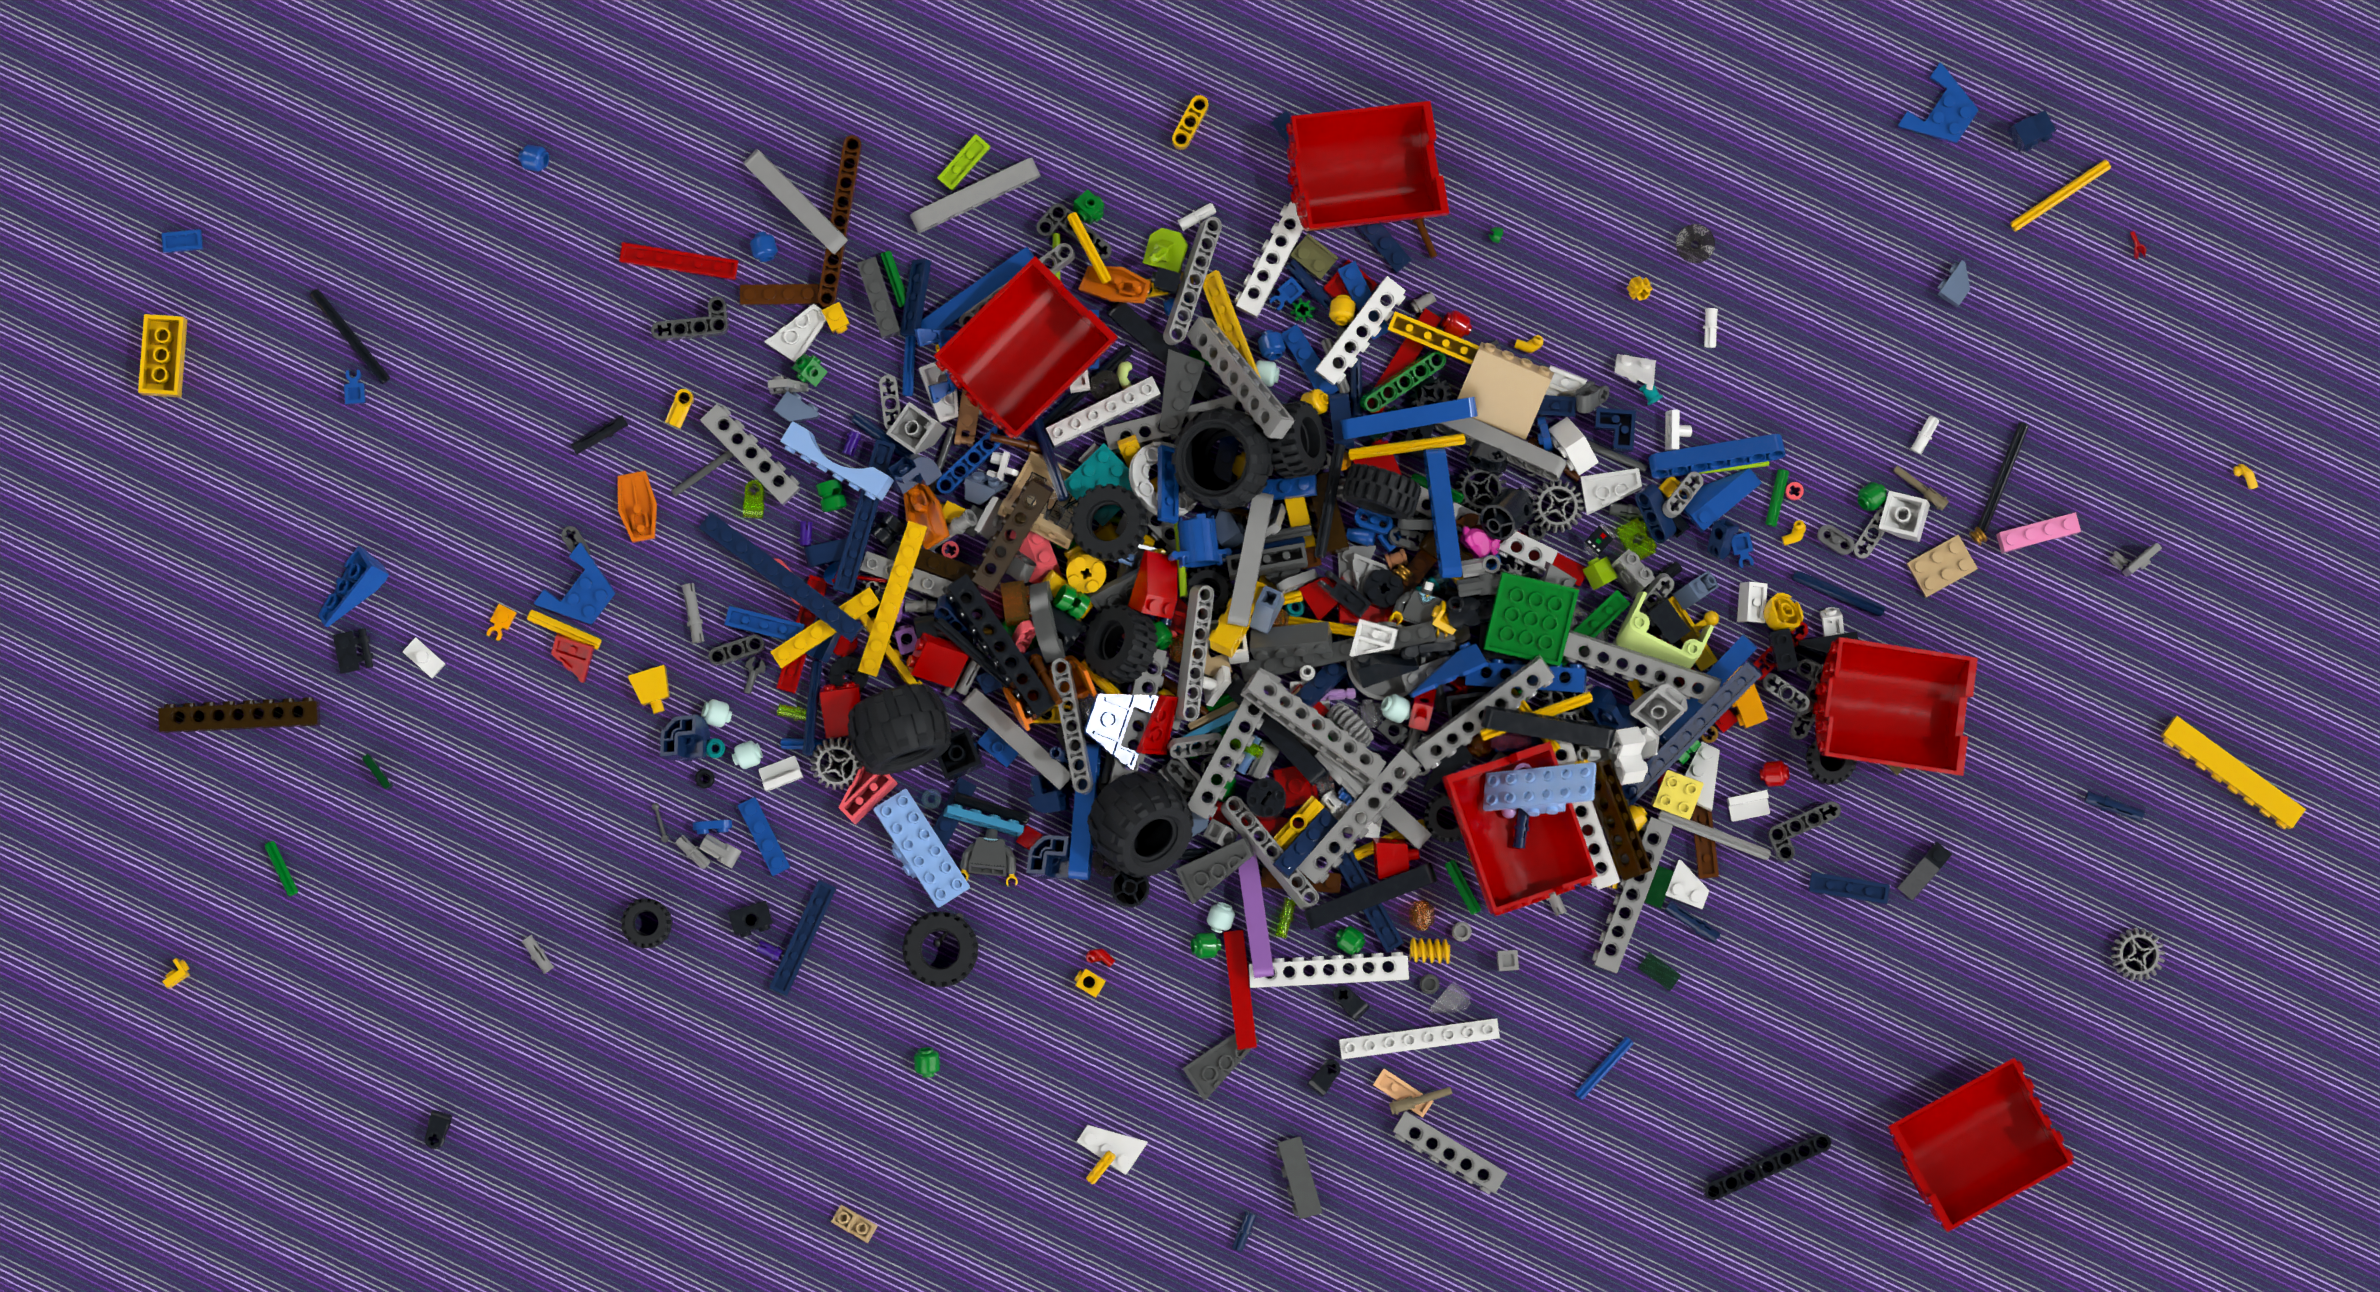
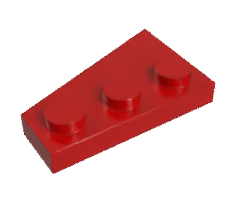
M1160 694L1136 752L1141 754L1167 755V745L1170 741L1179 697Z

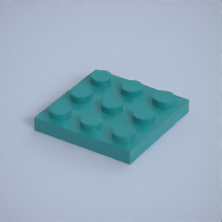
M1104 443L1064 481L1067 491L1076 500L1080 496L1084 497L1086 495L1085 491L1088 489L1094 490L1096 489L1095 486L1100 484L1102 486H1106V484L1120 485L1133 493L1129 481V468ZM1107 505L1095 514L1094 519L1103 527L1122 508L1116 505Z

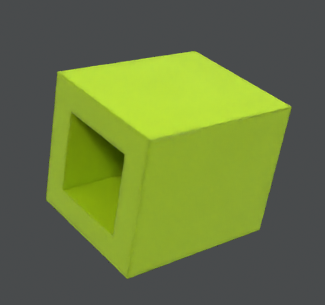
M1607 556L1600 560L1598 557L1587 562L1589 566L1583 569L1593 590L1604 586L1618 577Z

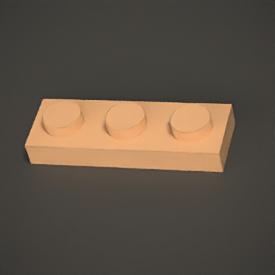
M1384 1068L1373 1086L1396 1101L1410 1096L1414 1098L1424 1095ZM1433 1100L1415 1105V1108L1410 1110L1423 1118L1432 1105Z

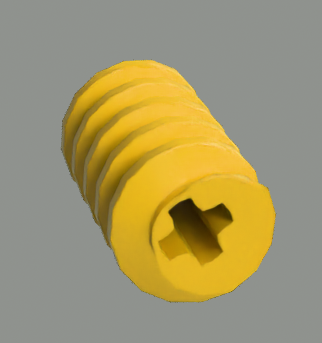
M1412 937L1410 941L1409 962L1411 957H1413L1417 963L1419 957H1421L1423 963L1426 962L1427 958L1430 959L1431 963H1434L1435 958H1437L1438 963L1441 964L1443 958H1445L1446 963L1449 964L1450 945H1448L1447 939H1444L1442 944H1440L1439 939H1435L1434 944H1432L1431 938H1428L1426 944H1424L1423 938H1420L1418 943H1416L1415 938Z

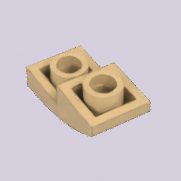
M840 1205L831 1221L867 1243L878 1225L843 1205Z

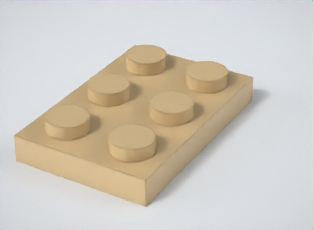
M1959 534L1906 563L1925 598L1978 569Z

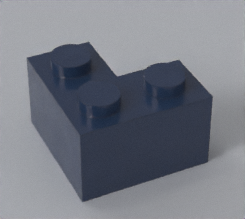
M2044 110L2033 117L2029 116L2016 123L2008 132L2018 151L2020 152L2025 149L2028 152L2035 148L2039 141L2042 140L2044 143L2052 139V134L2055 133L2056 129Z
M1596 408L1594 430L1613 431L1612 451H1633L1636 411Z

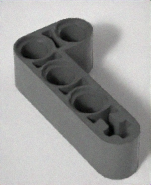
M1057 203L1051 206L1037 223L1038 235L1042 238H1050L1058 228H1061L1082 246L1075 232L1068 229L1069 221L1067 216L1072 212L1062 204ZM1056 209H1061L1064 212L1061 218L1053 216V212ZM1081 221L1088 235L1094 238L1093 245L1095 246L1097 241H1099L1098 247L1102 250L1107 249V255L1102 254L1100 258L1103 262L1108 261L1112 255L1111 246ZM1048 224L1051 226V230L1048 233H1043L1040 230L1041 225Z
M719 296L712 297L708 302L709 317L659 321L652 325L651 333L658 341L725 335L729 330L726 302ZM721 302L723 307L721 310L715 311L712 309L713 304ZM717 321L724 322L725 325L722 330L714 329ZM703 323L705 329L702 332H696V324ZM678 325L685 326L683 334L675 333V328ZM668 326H671L672 335L668 331L662 332V336L656 333V331H659V327H662L663 330H670Z
M1804 659L1798 662L1795 672L1797 676L1810 682L1805 696L1812 701L1814 706L1817 700H1813L1810 697V692L1816 689L1817 683H1820L1818 674L1823 671V666ZM1801 664H1807L1810 667L1808 674H1803L1800 671ZM1801 701L1800 706L1804 708L1806 704ZM1813 707L1810 718H1805L1802 714L1796 712L1789 728V735L1794 740H1801L1809 733L1816 714H1813ZM1801 721H1802V722H1808V725H1807V724H1803V726H1802V728H1801V731H1803V734L1801 733V734H1799V735L1797 736V735H1796V732H1797V731L1794 730V728L1799 727L1800 724H1801Z
M1833 801L1827 802L1770 828L1767 832V838L1776 858L1781 862L1793 859L1795 850L1790 839L1837 818L1841 813L1839 804ZM1828 806L1834 807L1836 810L1833 812L1834 816L1832 814L1822 816L1821 813L1829 809ZM1814 813L1817 815L1818 821L1816 824H1811L1808 821L1809 814ZM1796 821L1799 823L1800 829L1798 832H1793L1790 829L1791 822ZM1774 829L1781 831L1782 837L1780 840L1773 839L1772 832ZM1786 847L1789 849L1790 856L1788 858H1783L1780 855L1781 848Z

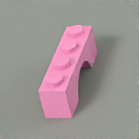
M2075 512L1999 532L1996 535L2002 554L2040 542L2078 534L2081 532Z

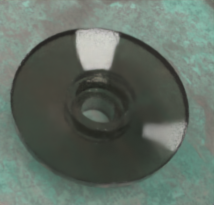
M1691 224L1684 227L1676 238L1678 254L1689 263L1706 261L1712 255L1715 248L1713 234L1708 228L1699 224ZM1694 241L1697 242L1698 247L1693 248L1691 246V243Z

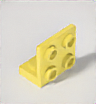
M1667 770L1657 796H1653L1651 804L1653 807L1690 820L1704 784L1698 780Z

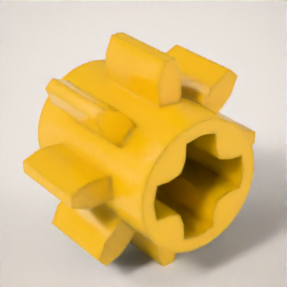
M1638 276L1630 280L1627 290L1632 299L1637 297L1641 301L1649 297L1650 291L1653 288L1650 286L1651 283L1647 277L1642 280Z

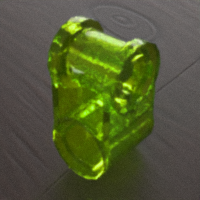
M753 480L745 486L743 518L763 519L764 487L760 482ZM754 484L760 489L755 495L750 491Z

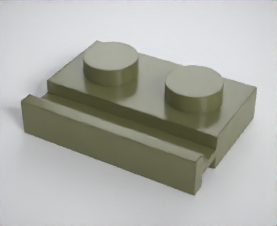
M1307 234L1290 254L1291 258L1295 259L1296 262L1320 281L1338 260L1335 254L1310 234Z

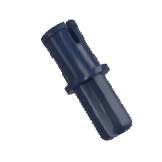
M1245 1211L1232 1245L1234 1250L1243 1251L1248 1236L1252 1234L1250 1231L1257 1218L1256 1215Z

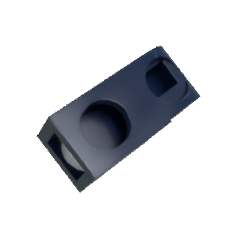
M1728 519L1714 521L1707 548L1708 552L1719 559H1725L1731 551L1730 545L1735 533H1738L1740 526Z

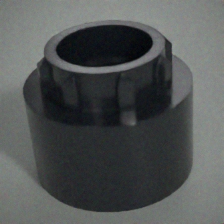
M933 614L914 618L917 639L921 638L924 632L947 640L946 636L934 627V623L938 619Z

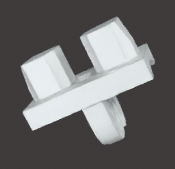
M1004 451V453H992L990 463L1000 465L999 471L988 470L986 475L997 477L1003 481L1005 475L1018 477L1020 472L1007 467L1010 452Z

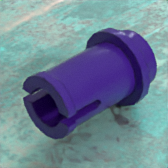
M850 430L849 434L847 433L848 438L842 453L854 457L858 442L862 439L860 438L861 434Z
M800 522L799 546L808 547L813 543V522Z
M761 940L756 952L772 958V961H779L783 950L779 946L776 948Z

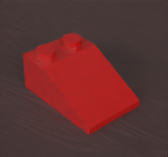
M1145 550L1128 607L1141 613L1172 619L1177 603V560L1169 561L1166 554Z

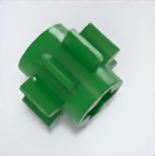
M1300 298L1298 305L1292 304L1295 310L1291 311L1290 314L1296 315L1295 322L1302 319L1305 324L1307 317L1313 318L1310 312L1314 311L1315 308L1309 307L1310 300L1304 303ZM1301 306L1305 310H1308L1305 312V315H1302L1301 312H1297L1300 310Z

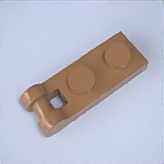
M962 390L954 445H960L961 443L968 444V447H973L980 406L974 407L965 396L966 392ZM962 431H969V437L962 436Z

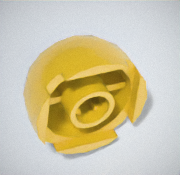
M1777 593L1765 604L1763 616L1766 624L1774 631L1790 628L1791 632L1803 621V611L1798 602L1794 603L1790 599L1792 596L1789 594Z

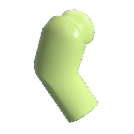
M1129 361L1121 362L1116 373V379L1123 390L1132 386L1127 378L1129 371L1132 370V364Z

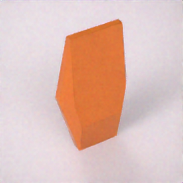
M1093 266L1087 267L1079 287L1080 292L1112 302L1145 303L1152 285L1150 281L1124 267L1105 266L1111 276V280L1102 284Z
M646 471L618 476V512L633 543L655 539L657 503Z
M918 483L903 494L906 521H912L928 527L922 543L926 550L950 536L940 501L929 486Z

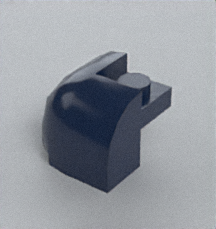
M919 454L904 456L886 468V474L894 480L892 484L894 491L904 494L918 483L928 486L942 476L939 467L932 459Z
M1595 686L1590 692L1593 701L1585 704L1596 724L1611 726L1619 730L1635 727L1639 722L1638 718L1636 719L1631 715L1629 706L1617 703L1611 690Z
M698 715L672 718V721L661 732L660 757L676 761H692L693 759L706 758L707 740H710V731L705 719Z
M1043 775L1030 777V787L1035 796L1028 798L1036 811L1054 813L1071 808L1069 804V798L1072 797L1070 781L1059 790Z
M1042 836L1043 838L1036 841L1030 848L1026 873L1043 879L1071 880L1068 877L1071 838L1069 836Z

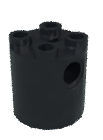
M1508 488L1502 491L1482 509L1480 523L1483 530L1494 539H1509L1533 517V505L1528 492L1515 488Z
M1053 599L1051 607L1058 639H1062L1064 653H1066L1088 626L1081 619H1076L1069 615L1067 610L1062 611L1055 607Z
M1261 778L1255 781L1247 792V807L1258 820L1272 821L1283 814L1286 807L1284 788L1278 781L1270 778Z
M1119 871L1111 881L1110 891L1117 904L1124 908H1135L1147 900L1150 884L1146 875L1138 878Z

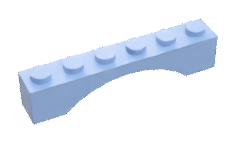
M793 421L780 441L785 445L784 449L788 452L801 454L800 458L809 464L811 461L815 462L818 469L825 473L829 470L833 473L832 477L841 482L843 480L850 482L848 486L856 491H859V489L864 490V495L872 500L878 498L882 501L894 482L891 477L874 467L855 469L843 467L830 461L820 450L814 435Z

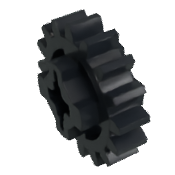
M1431 375L1429 380L1424 379L1422 383L1417 384V388H1412L1414 394L1410 395L1411 404L1413 407L1447 402L1450 401L1449 399L1454 398L1451 393L1453 390L1448 386L1449 384L1446 380L1442 381L1440 376L1435 380L1433 375Z

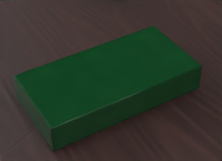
M370 754L363 756L362 760L385 790L391 789L393 784Z
M1658 865L1644 903L1661 909L1674 871Z

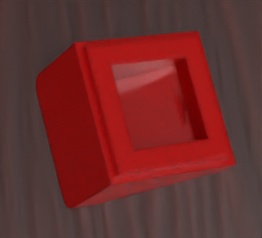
M1026 825L1016 842L1030 850L1031 846L1041 839L1043 835Z

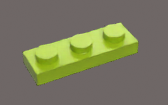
M975 134L937 179L953 191L991 146Z

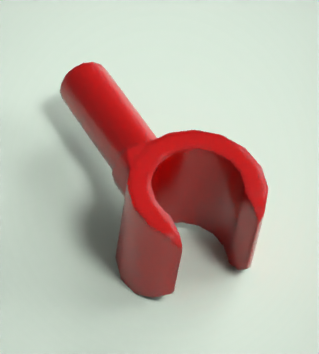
M2135 231L2130 232L2135 246L2134 258L2138 259V253H2142L2145 258L2146 247L2140 244Z

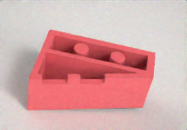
M862 766V769H858L853 783L849 786L838 808L856 825L898 783L889 774L874 775L867 772L865 767Z

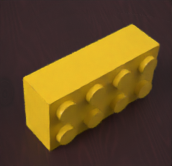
M144 314L138 393L141 395L182 397L187 319L185 317Z

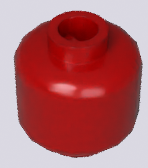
M1457 310L1447 312L1441 324L1444 332L1462 338L1464 335L1468 336L1472 329L1470 317Z
M1782 760L1767 761L1764 763L1763 769H1760V780L1764 781L1768 787L1783 786L1790 777L1789 767Z

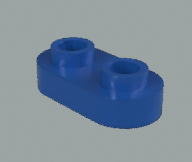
M1359 508L1354 516L1355 523L1359 527L1379 534H1387L1393 527L1391 517L1373 513ZM1365 515L1368 520L1362 521L1360 517ZM1380 522H1385V523H1386V527H1384V528L1380 527V526H1379V523H1380Z
M732 820L693 822V831H697V834H709V830L717 829V833L729 832V828H732Z

